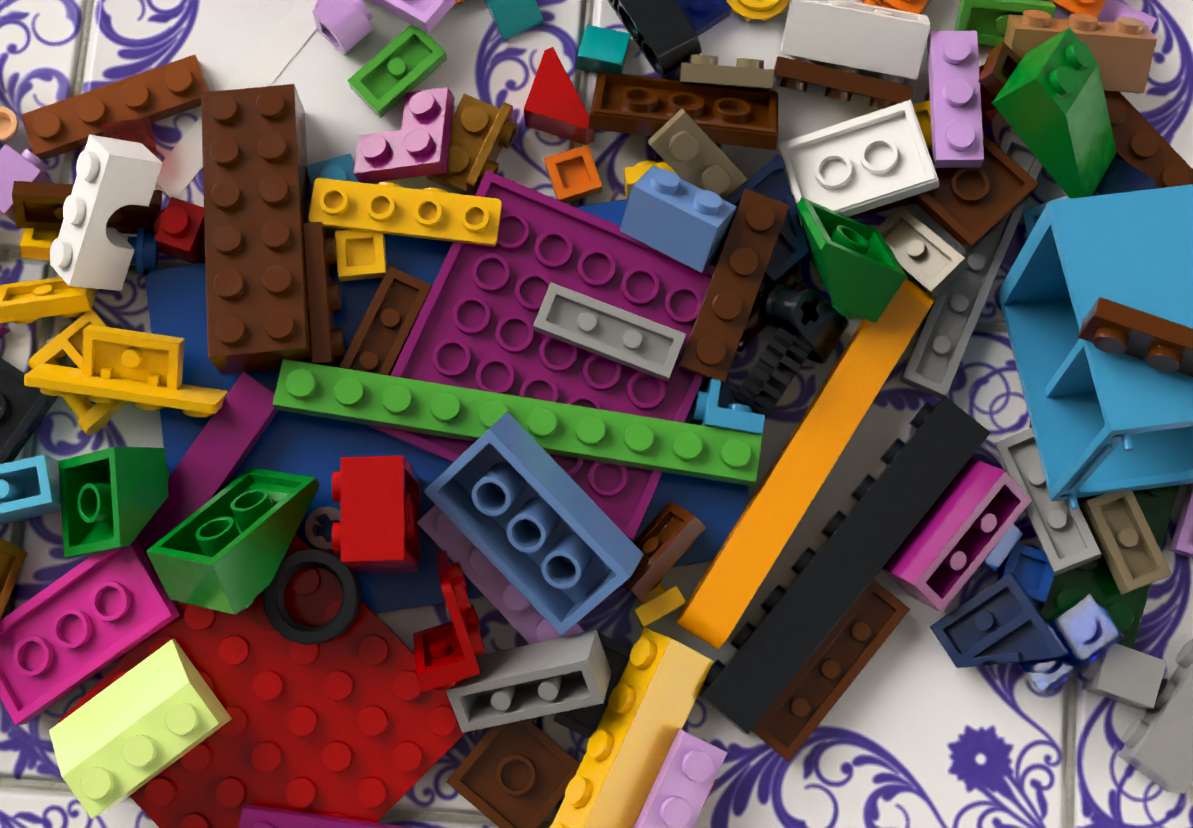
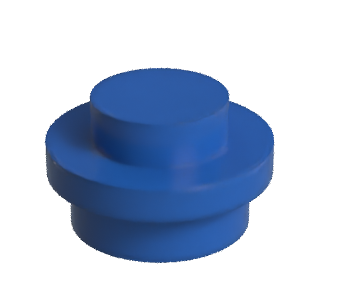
M138 228L137 237L128 236L127 242L135 249L130 265H136V274L144 275L145 270H157L158 244L154 240L156 235L154 233H146V228Z

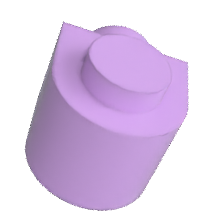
M318 0L315 9L312 11L317 30L343 54H346L373 30L369 22L373 15L362 0Z

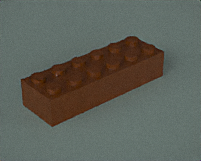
M294 84L201 92L208 358L222 376L242 374L243 371L254 373L280 370L282 359L312 363L303 224L310 223L308 220L309 190L308 171L306 168L305 110Z

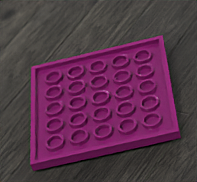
M486 171L475 196L497 198L502 202L497 244L492 247L460 242L452 243L390 376L685 423L704 377L684 371L678 367L716 266L709 264L701 273L620 232L621 226L490 171ZM550 283H555L685 333L686 337L669 381L661 380L534 331L533 325ZM368 425L372 429L450 463L457 460L474 443L472 441ZM549 454L633 542L663 472Z

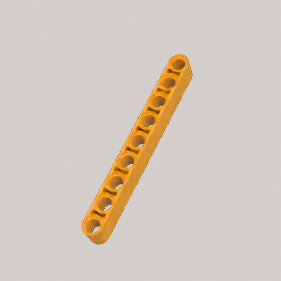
M906 278L876 323L863 318L676 620V624L716 650L727 640L931 308L935 299L924 289Z

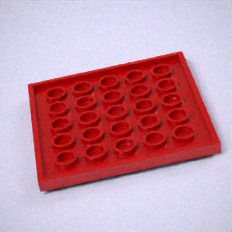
M296 533L284 558L296 551L310 550L312 548ZM319 567L305 568L295 573L288 581L284 592L285 607L289 615L299 624L309 627L321 626L331 621L339 612L343 600L342 588L337 578L328 570ZM263 591L254 598V602L248 608L238 612L236 615L183 602L178 603L175 607L180 614L179 617L130 650L58 721L60 723L170 640H176L232 720L130 795L133 801L159 828H239L241 811L245 804L377 823L466 733L461 731L446 690L431 689L425 692L421 691L416 676L414 652L364 601L362 602L357 620L345 634L330 642L304 645L287 640L272 627L264 612Z

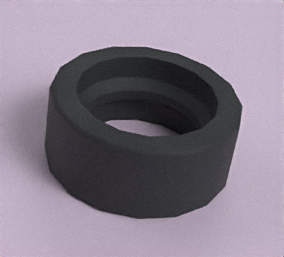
M319 549L300 550L283 558L271 584L263 590L264 612L272 627L287 640L304 645L330 642L345 634L357 620L363 602L361 582L355 570L342 563L339 555ZM319 567L328 570L337 578L342 588L343 600L339 612L331 621L321 626L309 627L299 624L289 615L285 607L284 592L288 581L295 573L305 568Z

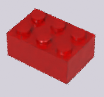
M404 456L340 457V471H334L332 474V497L334 502H340L341 523H333L332 526L333 553L341 554L342 563L362 574L421 572L420 526L417 523L420 520V477Z

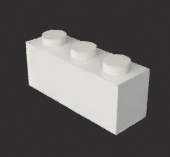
M791 0L781 43V54L789 55V59L815 64L816 60L832 63L833 69L859 74L860 69L878 72L877 77L882 80L904 83L905 78L917 80L931 24L926 15L854 1Z

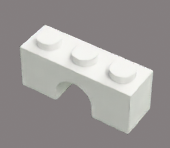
M89 134L85 150L80 153L77 159V177L72 193L64 202V219L59 236L53 241L50 248V265L68 286L115 291L122 290L135 249L115 228H108L106 225L110 216L123 206L140 205L149 207L163 163L142 143Z

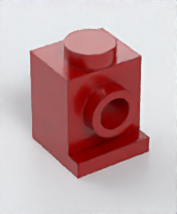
M171 197L168 207L159 212L154 224V234L156 235L154 240L159 245L158 251L192 264L204 263V207Z

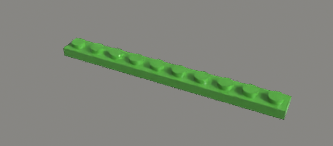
M282 359L272 404L275 410L472 442L477 441L508 411L548 454L753 487L757 481L762 435L288 359Z

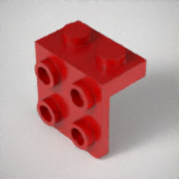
M446 550L437 553L440 585L452 621L413 633L416 676L422 692L431 689L447 690L457 686L463 679L481 674L478 655L486 653L481 636L480 621L474 604L470 605L466 591L468 587L460 561L451 563Z

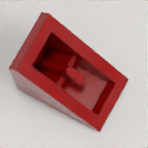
M551 47L544 51L523 109L525 126L580 144H590L594 142V129H589L590 116L554 48Z

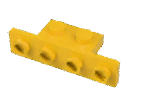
M316 178L308 220L310 223L322 222L324 227L493 247L497 244L502 202L497 198L454 194L439 188H424L420 190L403 188L398 184L389 182L369 184Z
M92 324L83 329L82 369L41 363L24 375L25 386L40 388V392L46 395L83 394L88 395L90 401L97 403H111L117 400L135 402L136 407L144 410H159L164 407L183 409V413L191 417H208L217 413L228 394L226 390L182 384L185 338Z

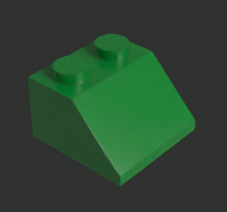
M801 197L797 208L811 260L821 277V284L827 289L833 301V308L849 319H856L859 316L876 323L907 278L905 272L879 230Z
M111 447L58 461L64 558L125 548L133 543L168 498L169 469L166 465L165 448Z

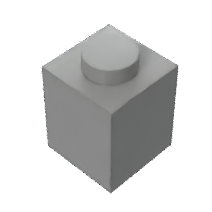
M1111 641L1095 643L1094 648H1089L1082 660L1080 674L1085 677L1082 689L1134 708L1154 709L1167 661Z

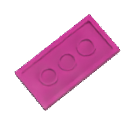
M137 539L129 547L94 553L0 620V698L15 725L27 724L180 616Z

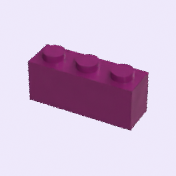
M970 458L882 569L907 595L942 613L1032 499L1005 470Z

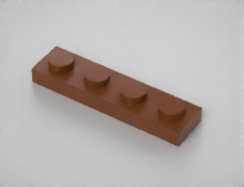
M192 55L21 114L33 154L44 161L86 146L89 134L110 138L201 106V92H210L198 58L196 55Z

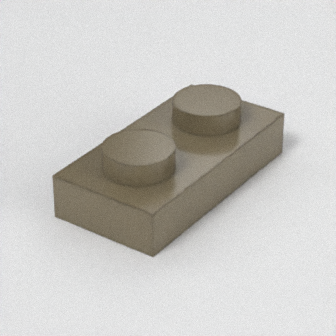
M691 55L690 63H681L679 80L682 83H704L770 90L773 89L774 70L763 69L764 60L737 58L736 67L718 65L717 56Z
M683 108L648 140L649 145L682 180L703 190L715 192L723 200L727 199L748 180L745 174Z
M901 205L876 228L882 234L905 274L934 299L969 267L964 256Z
M1132 490L1105 493L1080 504V508L1121 595L1172 575Z

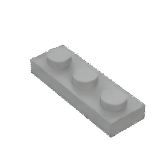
M552 282L549 285L533 325V330L667 382L686 337V334Z
M1032 428L996 442V448L1008 474L1032 499L1025 508V511L1054 575L1057 576L1102 558L1080 507L1072 510L1069 499L1051 502Z

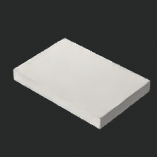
M911 100L777 144L778 153L785 163L784 172L791 195H794L796 206L801 197L849 217L939 188V180ZM798 211L799 221H800L801 227H802V229H803L802 222H801L800 215H799V211Z

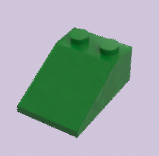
M1069 27L1026 52L992 104L1066 195L1072 199L1089 197L1094 194L1117 152L1099 65L1094 59L1089 46L1085 42L1080 41Z
M249 468L150 547L146 552L169 599L234 615L248 608L254 602V598L271 584L320 486L317 478Z

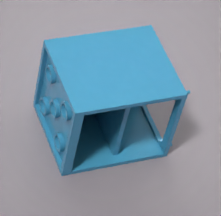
M1193 184L1048 201L1001 285L998 297L1051 502L1069 499L1071 509L1076 510L1079 508L1077 498L1193 483V377L1176 371L1163 372L1150 367L1144 360L1124 353H1107L1096 348L1092 342L1078 338L1083 319L1099 297L1193 329Z

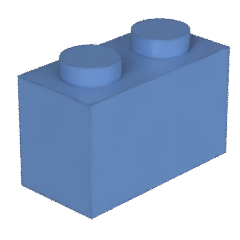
M653 165L632 186L619 231L702 273L721 252L737 206L723 200L715 192L703 190L680 179L676 173L670 170L660 169Z

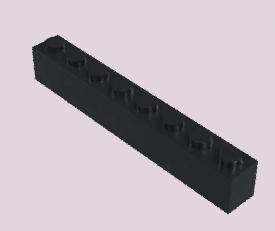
M946 396L935 406L926 402L909 422L915 428L905 442L897 438L880 458L886 464L876 478H873L868 473L851 493L850 496L857 502L846 515L838 510L821 530V533L827 538L815 552L808 547L791 567V570L797 575L787 588L784 589L778 584L763 601L761 607L767 612L757 625L754 626L748 621L730 642L736 648L725 664L718 659L712 664L703 683L705 689L699 696L744 734L751 732L991 433Z

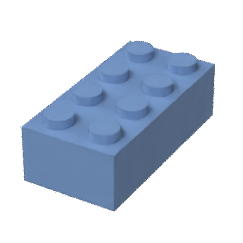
M508 411L423 491L561 636L628 580L644 555Z

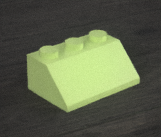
M172 639L50 729L49 733L62 778L90 818L93 819L113 809L232 720V718L176 640Z

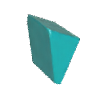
M484 0L503 41L544 23L536 0Z
M587 25L577 56V69L596 73L604 71L622 74L631 34Z

